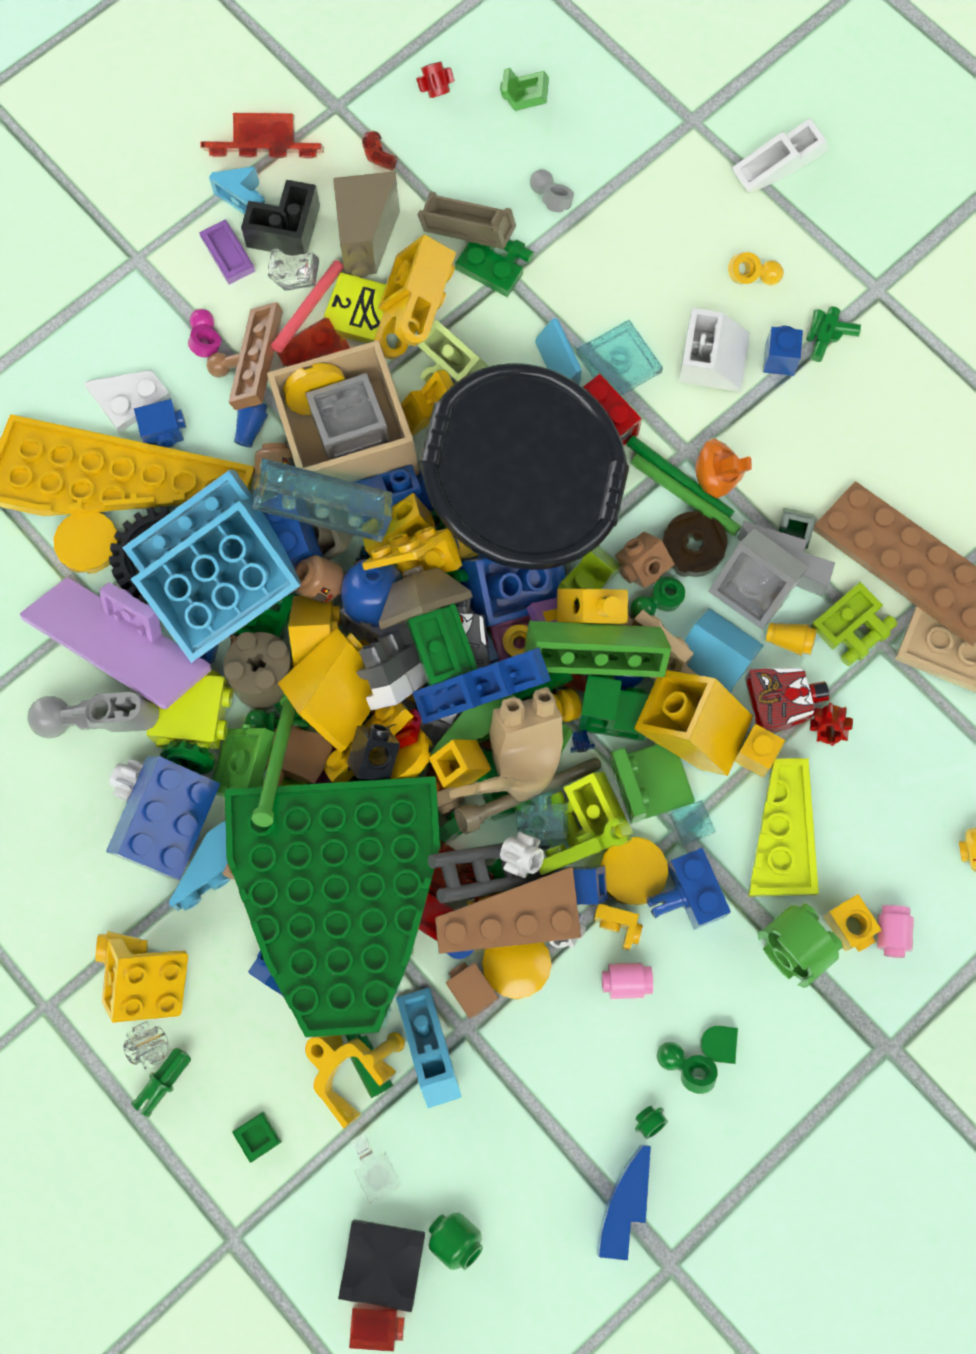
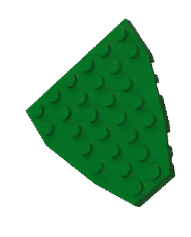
M436 776L278 786L272 808L274 820L268 827L258 826L251 819L254 809L258 808L263 787L225 789L227 862L237 884L238 892L250 919V924L266 967L283 994L304 1036L309 1038L379 1033L413 952L435 869L429 867L428 856L438 854L440 850Z

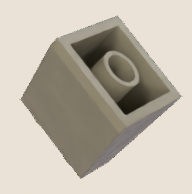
M396 171L333 178L339 240L345 274L360 278L366 277L369 274H377L400 213Z

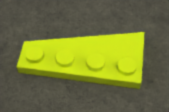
M809 758L775 759L771 766L747 897L816 896L819 894Z

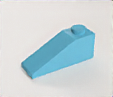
M430 987L397 997L419 1086L427 1107L432 1108L462 1098Z

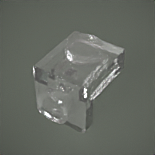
M278 248L272 249L268 264V277L284 291L315 286L320 258L313 252L287 257Z

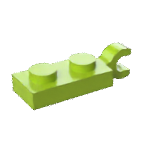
M624 818L610 820L605 825L604 832L600 836H596L595 831L575 838L577 845L566 849L565 845L561 844L545 851L547 858L543 860L539 869L540 874L544 875L612 846L628 843L632 839L631 835L620 838L615 834V827L625 822Z

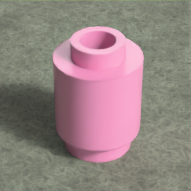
M897 905L882 906V914H878V925L882 930L877 933V949L884 950V956L905 958V952L913 951L914 917L910 916L911 908Z
M642 963L608 964V971H602L603 993L609 992L610 1000L644 998L647 994H653L651 966H643Z

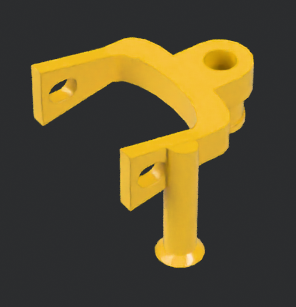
M391 1032L388 1034L387 1040L373 1050H370L359 1039H352L343 1045L341 1035L312 1037L307 1041L305 1045L306 1056L319 1070L313 1083V1089L343 1129L358 1119L361 1113L333 1091L332 1082L337 1070L347 1058L357 1057L377 1084L381 1086L397 1072L383 1059L393 1052H401L404 1049L405 1041L401 1034Z

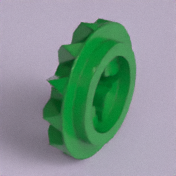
M185 740L181 743L170 741L169 744L162 746L160 757L200 775L210 772L214 767L215 756L209 753L208 748L197 746V743L190 744Z

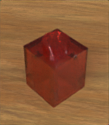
M355 1304L352 1308L349 1348L394 1352L397 1341L404 1340L405 1317H399V1310L379 1305Z

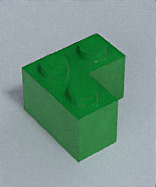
M588 675L578 731L644 742L646 736L637 732L634 728L649 694H645V690L635 687L620 690L622 681L615 680L613 675Z

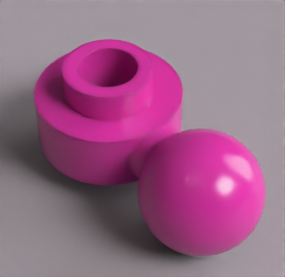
M196 309L192 312L189 319L192 330L187 344L195 355L208 358L211 354L218 352L221 337L212 329L215 322L212 313L207 309Z

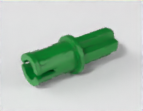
M180 1048L173 1049L156 1073H150L149 1077L151 1079L136 1099L131 1102L133 1108L138 1111L145 1100L148 1099L149 1102L143 1108L141 1114L150 1117L166 1093H171L174 1090L172 1085L189 1065L191 1057Z

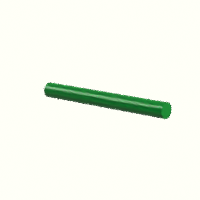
M636 436L631 437L628 441L627 447L651 462L729 518L734 515L735 511L720 499L707 494L696 481Z

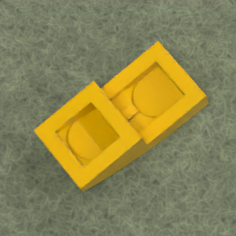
M446 370L436 371L421 390L411 391L401 403L411 435L417 434L429 425L434 403L438 402L441 396L454 385Z

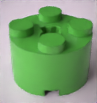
M806 903L801 907L790 905L758 933L759 941L764 938L767 943L763 950L769 960L786 978L790 979L795 976L800 979L801 982L797 985L802 988H807L839 959L838 951L843 948L841 940L833 932L825 930L818 922L819 917L816 911Z

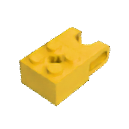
M425 234L396 255L378 309L384 312L374 341L379 340L384 357L387 359H396L405 353L409 345L416 346L427 339L436 312L445 300L446 293L443 291L446 282L450 280L455 270V266L452 264L456 252ZM390 333L398 337L396 349H391L387 345L386 336Z

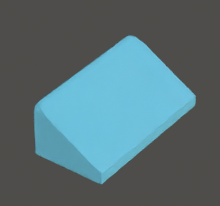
M554 318L537 336L535 340L536 346L548 369L561 373L580 385L582 369L559 320Z

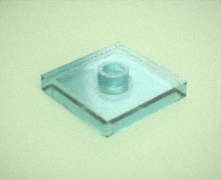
M630 319L578 347L576 350L577 356L590 375L595 378L598 374H601L620 395L636 388L663 371V366Z

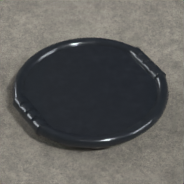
M505 363L484 367L470 373L452 385L438 402L434 403L419 460L429 500L448 530L476 554L503 566L525 570H544L567 565L581 559L599 546L612 529L617 526L629 472V465L627 464L626 453L619 432L611 417L597 399L585 388L565 375L548 368L525 363Z

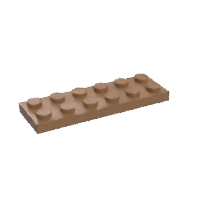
M855 481L814 525L813 531L973 647L976 643V566Z

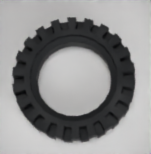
M160 506V512L157 513L153 507L146 509L148 515L142 517L140 512L134 514L133 516L136 521L131 524L126 520L122 524L125 531L122 533L117 530L114 535L117 544L111 543L110 546L113 556H109V563L113 567L111 571L117 583L122 589L129 591L133 597L145 604H148V602L131 580L136 575L134 563L122 547L171 513L167 506Z

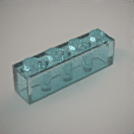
M262 458L254 482L251 509L382 542L392 519V492Z

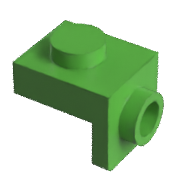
M506 68L503 73V81L500 84L501 95L504 100L508 101L514 111L546 104L549 77L545 71L517 77L511 68Z

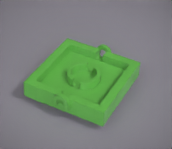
M242 724V728L228 729L226 740H223L212 780L220 783L216 796L225 797V789L262 787L264 781L263 774L267 760L272 752L275 732L247 724Z

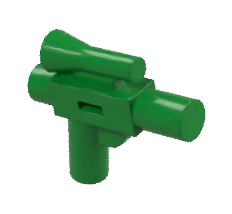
M834 306L829 307L827 314L820 309H815L813 311L812 324L806 340L809 342H813L814 338L817 337L810 358L815 362H821L829 342H838L842 335L859 337L861 324L838 321L841 310Z

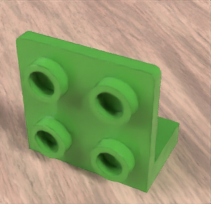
M659 744L628 754L625 748L612 751L609 761L631 824L694 804L695 799L681 759Z

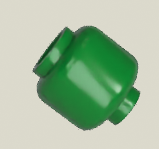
M452 1213L447 1217L442 1214L429 1228V1233L431 1234L428 1244L429 1250L450 1270L468 1269L483 1250V1246L480 1244L482 1240L480 1230L461 1213Z

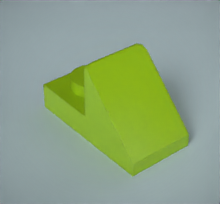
M597 546L592 552L584 556L582 561L560 583L558 589H602L619 572L618 569L621 566L606 551ZM576 598L575 603L580 607L579 600Z

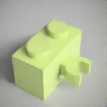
M438 320L433 322L427 339L417 345L436 362L434 367L426 368L420 376L426 383L436 371L446 370L448 375L459 381L470 373L489 366Z

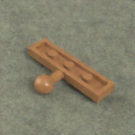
M277 302L250 309L240 353L227 356L224 353L216 352L207 359L206 368L208 372L217 378L225 377L229 374L231 368L236 367L228 401L234 410L253 407L263 403L268 381L267 373L270 372L274 354L271 344L278 336L283 310Z

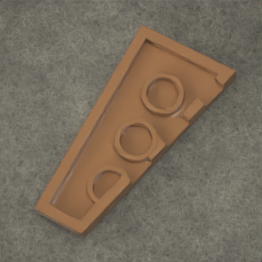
M573 867L435 917L439 954L581 938Z

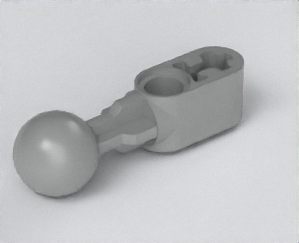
M133 692L96 694L89 700H82L78 705L68 706L59 697L44 696L32 703L28 710L27 721L29 727L36 735L48 739L61 736L68 730L69 726L75 725L81 730L105 729L110 732L145 731L151 729L158 721L159 709L153 702Z

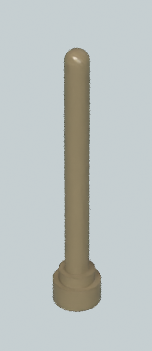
M592 758L554 774L550 784L535 797L598 771L601 768V761L598 758ZM507 794L481 806L466 804L455 809V820L462 833L467 835L479 830L480 825L484 824L486 818L526 801H517L510 794Z

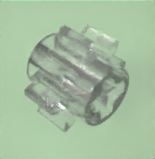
M145 1021L132 1027V1031L126 1033L128 1039L124 1041L123 1049L126 1058L131 1064L137 1065L142 1062L146 1070L159 1064L160 1060L166 1058L164 1051L168 1049L169 1042L165 1031L161 1027L155 1026L150 1028L149 1023Z

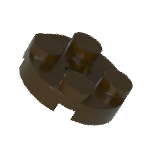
M696 511L685 512L673 518L664 531L662 539L675 564L671 568L681 577H700L713 572L722 563L728 544L726 532L720 522L713 517L710 519L707 516H702V513ZM693 537L695 541L703 543L699 547V551H693V549H689L686 546L689 543V538Z

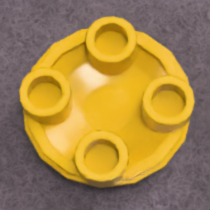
M544 942L488 948L484 951L482 961L484 977L492 989L504 997L515 1000L530 997L541 990L549 978L552 965L549 950Z

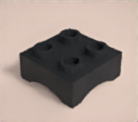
M354 1219L351 1222L338 1299L412 1312L426 1232Z

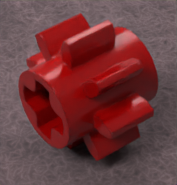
M442 61L421 67L423 76L416 78L420 92L427 91L429 98L451 92L449 84L455 82L451 67L444 68Z
M830 702L822 709L815 708L814 718L810 721L809 729L810 731H817V742L822 741L834 746V744L841 740L848 741L849 730L853 729V718L846 717V707L841 708Z

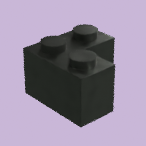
M286 180L279 206L248 201L241 225L246 247L306 258L320 209L316 185Z

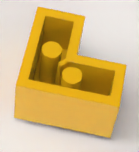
M293 596L288 626L293 667L299 664L330 633L341 626L340 606H334L333 600L321 603L305 596Z

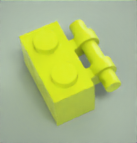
M604 772L592 773L564 787L569 802H566L562 791L549 797L555 808L552 812L556 820L560 819L568 836L565 840L569 848L577 845L575 838L586 833L595 831L596 836L602 835L605 825L610 820L616 818H624L625 821L615 827V834L618 837L622 838L633 834ZM574 812L583 828L581 831L572 815Z

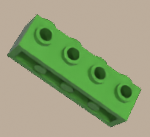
M529 621L524 652L540 648L548 673L665 677L671 652V646L661 627Z

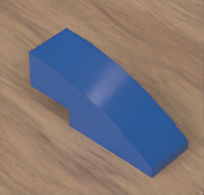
M640 1145L614 1185L599 1231L596 1253L599 1258L628 1261L631 1222L646 1223L651 1146Z

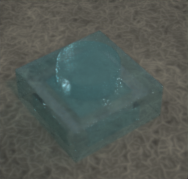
M703 800L672 811L669 814L683 846L716 832Z

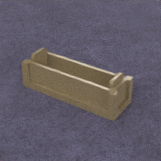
M432 191L428 195L429 198L424 205V209L419 210L417 214L425 232L499 249L505 248L517 226L512 209L510 208L503 210L438 196L436 192Z

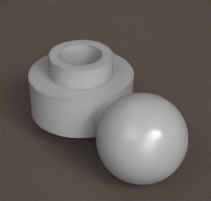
M545 169L536 170L531 175V189L537 194H543L542 202L550 211L559 213L571 208L574 192L569 187L554 183L552 174Z

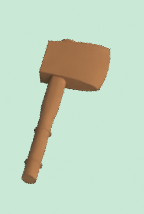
M292 726L278 786L281 785L284 777L314 784L326 765L333 745L320 733L304 731L299 727ZM269 757L268 760H267V764H266V767H265V770H266V771H267V768H268V764H269L270 757ZM227 863L223 871V875L230 879H234L232 871L230 870L229 865Z

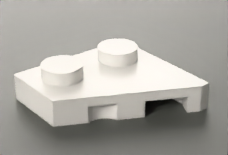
M152 370L90 380L83 383L119 433L137 422L134 408L171 399L169 392Z

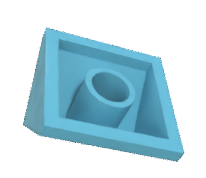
M710 608L694 624L684 640L694 653L687 666L699 676L716 678L730 693L764 647L762 643Z

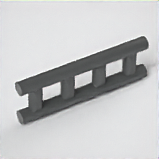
M548 836L536 837L541 840L538 848L546 850L551 847V841ZM503 843L428 856L430 868H442L447 887L438 889L437 899L439 903L505 892L556 873V870L541 875L538 870L534 874L528 873L526 878L516 876L504 870L505 878L490 880L485 860L499 858ZM501 860L503 868L507 862ZM471 862L477 883L461 885L456 865Z

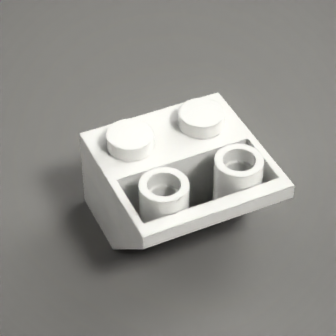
M692 308L678 382L741 392L750 333L725 313Z

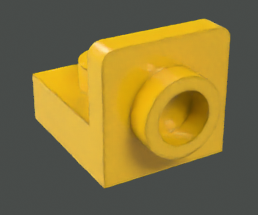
M598 904L593 920L600 922L599 928L616 933L620 932V928L626 929L622 945L623 950L629 951L632 944L638 945L643 924L637 923L639 914Z

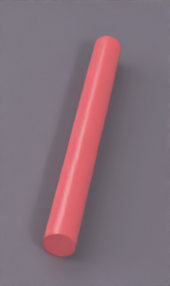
M333 261L272 342L271 347L274 351L278 353L283 351L339 276L340 272H342L344 266L340 261Z

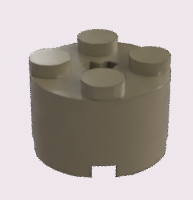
M244 632L240 634L228 649L223 663L224 675L235 695L243 704L254 709L272 708V705L281 701L284 692L278 685V682L294 668L292 657L285 643L278 637L264 632Z

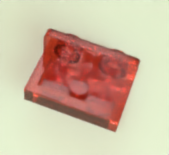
M324 317L295 334L283 351L276 353L285 368L349 349L350 346L344 337L336 333L330 319Z

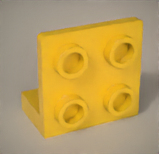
M434 527L422 529L412 537H408L407 533L396 535L388 540L389 545H384L371 551L372 557L362 563L364 570L396 563L397 569L402 573L403 578H405L404 571L418 566H423L424 571L438 567L445 573L455 571L463 566L451 532L448 528L435 531Z
M122 938L108 939L102 1004L111 1022L180 1016L182 1014L188 964L187 952L182 950L133 954V951L128 950Z

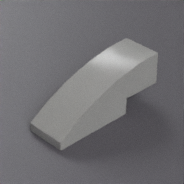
M747 521L743 522L738 535L740 542L753 529H756L809 566L796 586L821 597L829 586L836 562L804 553L807 540Z

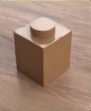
M463 962L448 973L451 979L445 983L469 1020L499 1000L475 962L470 966Z

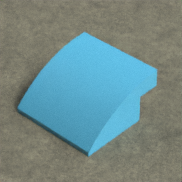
M229 470L122 547L140 571V573L131 578L132 582L191 663L301 586L296 571L275 531L235 470Z

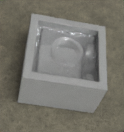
M367 373L305 393L328 460L390 442L387 425Z
M753 529L738 544L708 592L763 630L782 607L809 566L756 529Z

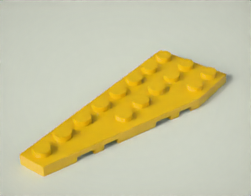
M10 414L0 439V507L39 516L155 508L160 506H180L229 470H235L250 491L255 477V467Z

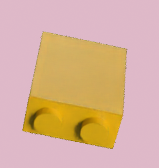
M336 628L281 679L278 685L297 713L342 753L355 736L357 725L361 726L371 711L366 697L372 693L368 680L361 679L356 673L364 667L358 651L364 645L352 633L346 637Z
M666 670L665 677H657L634 729L696 768L728 776L753 715L716 678Z

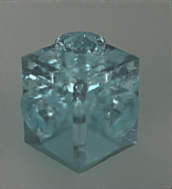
M535 796L531 798V803L521 805L522 811H517V831L541 840L539 846L553 845V839L569 837L568 802H552L551 796ZM539 816L544 818V826L540 824Z

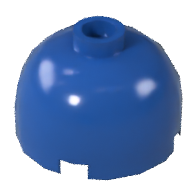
M366 560L359 561L347 571L342 580L341 603L345 613L354 622L360 624L361 621L371 623V627H380L379 620L392 583L404 578L402 573L393 564L364 570L362 563Z

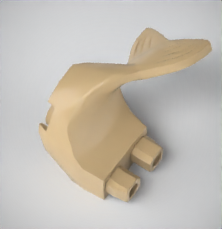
M545 687L535 690L533 698L521 701L515 697L502 701L501 708L493 710L489 735L492 756L499 777L455 788L449 791L450 799L474 794L507 791L517 801L522 802L537 796L550 784L560 762L563 731L562 715L549 688Z

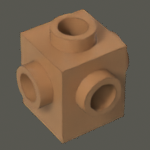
M642 532L636 538L628 541L624 548L615 554L621 566L618 569L621 576L628 583L634 582L645 589L657 582L661 575L675 565L663 541L646 532Z

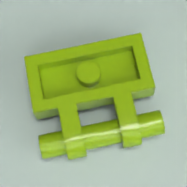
M859 582L817 618L810 627L817 629V634L832 650L843 642L848 647V651L841 656V660L845 665L851 666L855 661H861L869 655V649L878 641H885L890 636V631L898 623L891 615H888L882 621L875 615L883 607V604ZM865 624L870 632L862 639H859L854 632Z

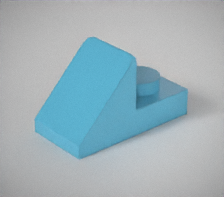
M255 167L212 172L209 176L214 195L245 214L248 201L265 204L264 197L255 190L259 185Z

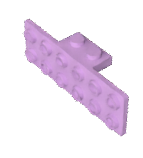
M65 578L20 613L21 620L162 709L169 708L211 671L210 663L200 657L191 663L177 643L162 635L159 618L149 604L141 602L133 597L129 591L121 590L110 582L99 589L101 595L99 597L70 578Z

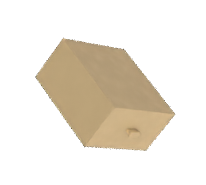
M379 340L267 373L307 502L322 490L352 492L350 486L352 482L411 464L415 474H419L414 441ZM328 363L340 368L346 380L367 373L385 419L390 442L328 460L313 417L311 415H300L292 411L286 404L283 386L287 378L302 367L304 370L312 368L311 364Z

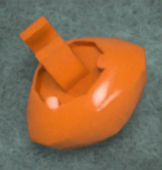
M715 438L710 439L702 446L695 464V474L699 485L707 494L716 499L727 495L742 480L745 472L752 470L751 457L747 456L739 459L732 449Z

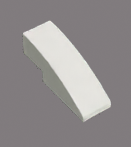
M809 118L786 135L782 131L731 169L746 191L751 193L791 175L829 151L827 140L811 118Z

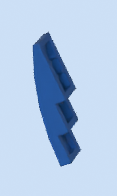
M536 648L413 691L412 694L422 722L426 724L551 681L540 648Z

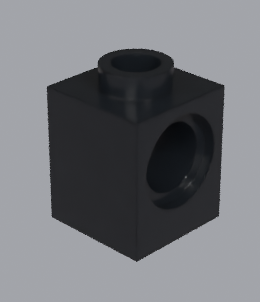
M371 724L370 727L357 725L347 764L357 778L371 780L390 779L400 743L391 730L384 725ZM379 747L376 752L369 754L372 749Z

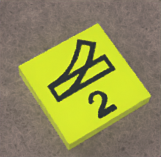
M340 272L320 325L321 330L363 343L373 342L384 312L378 309L386 284Z

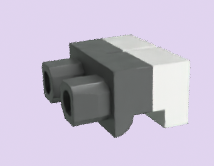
M399 630L386 632L377 637L378 642L371 643L358 650L364 667L356 673L361 679L368 680L372 693L366 699L370 710L397 705L412 694L413 691H416L428 682L415 644L405 645Z

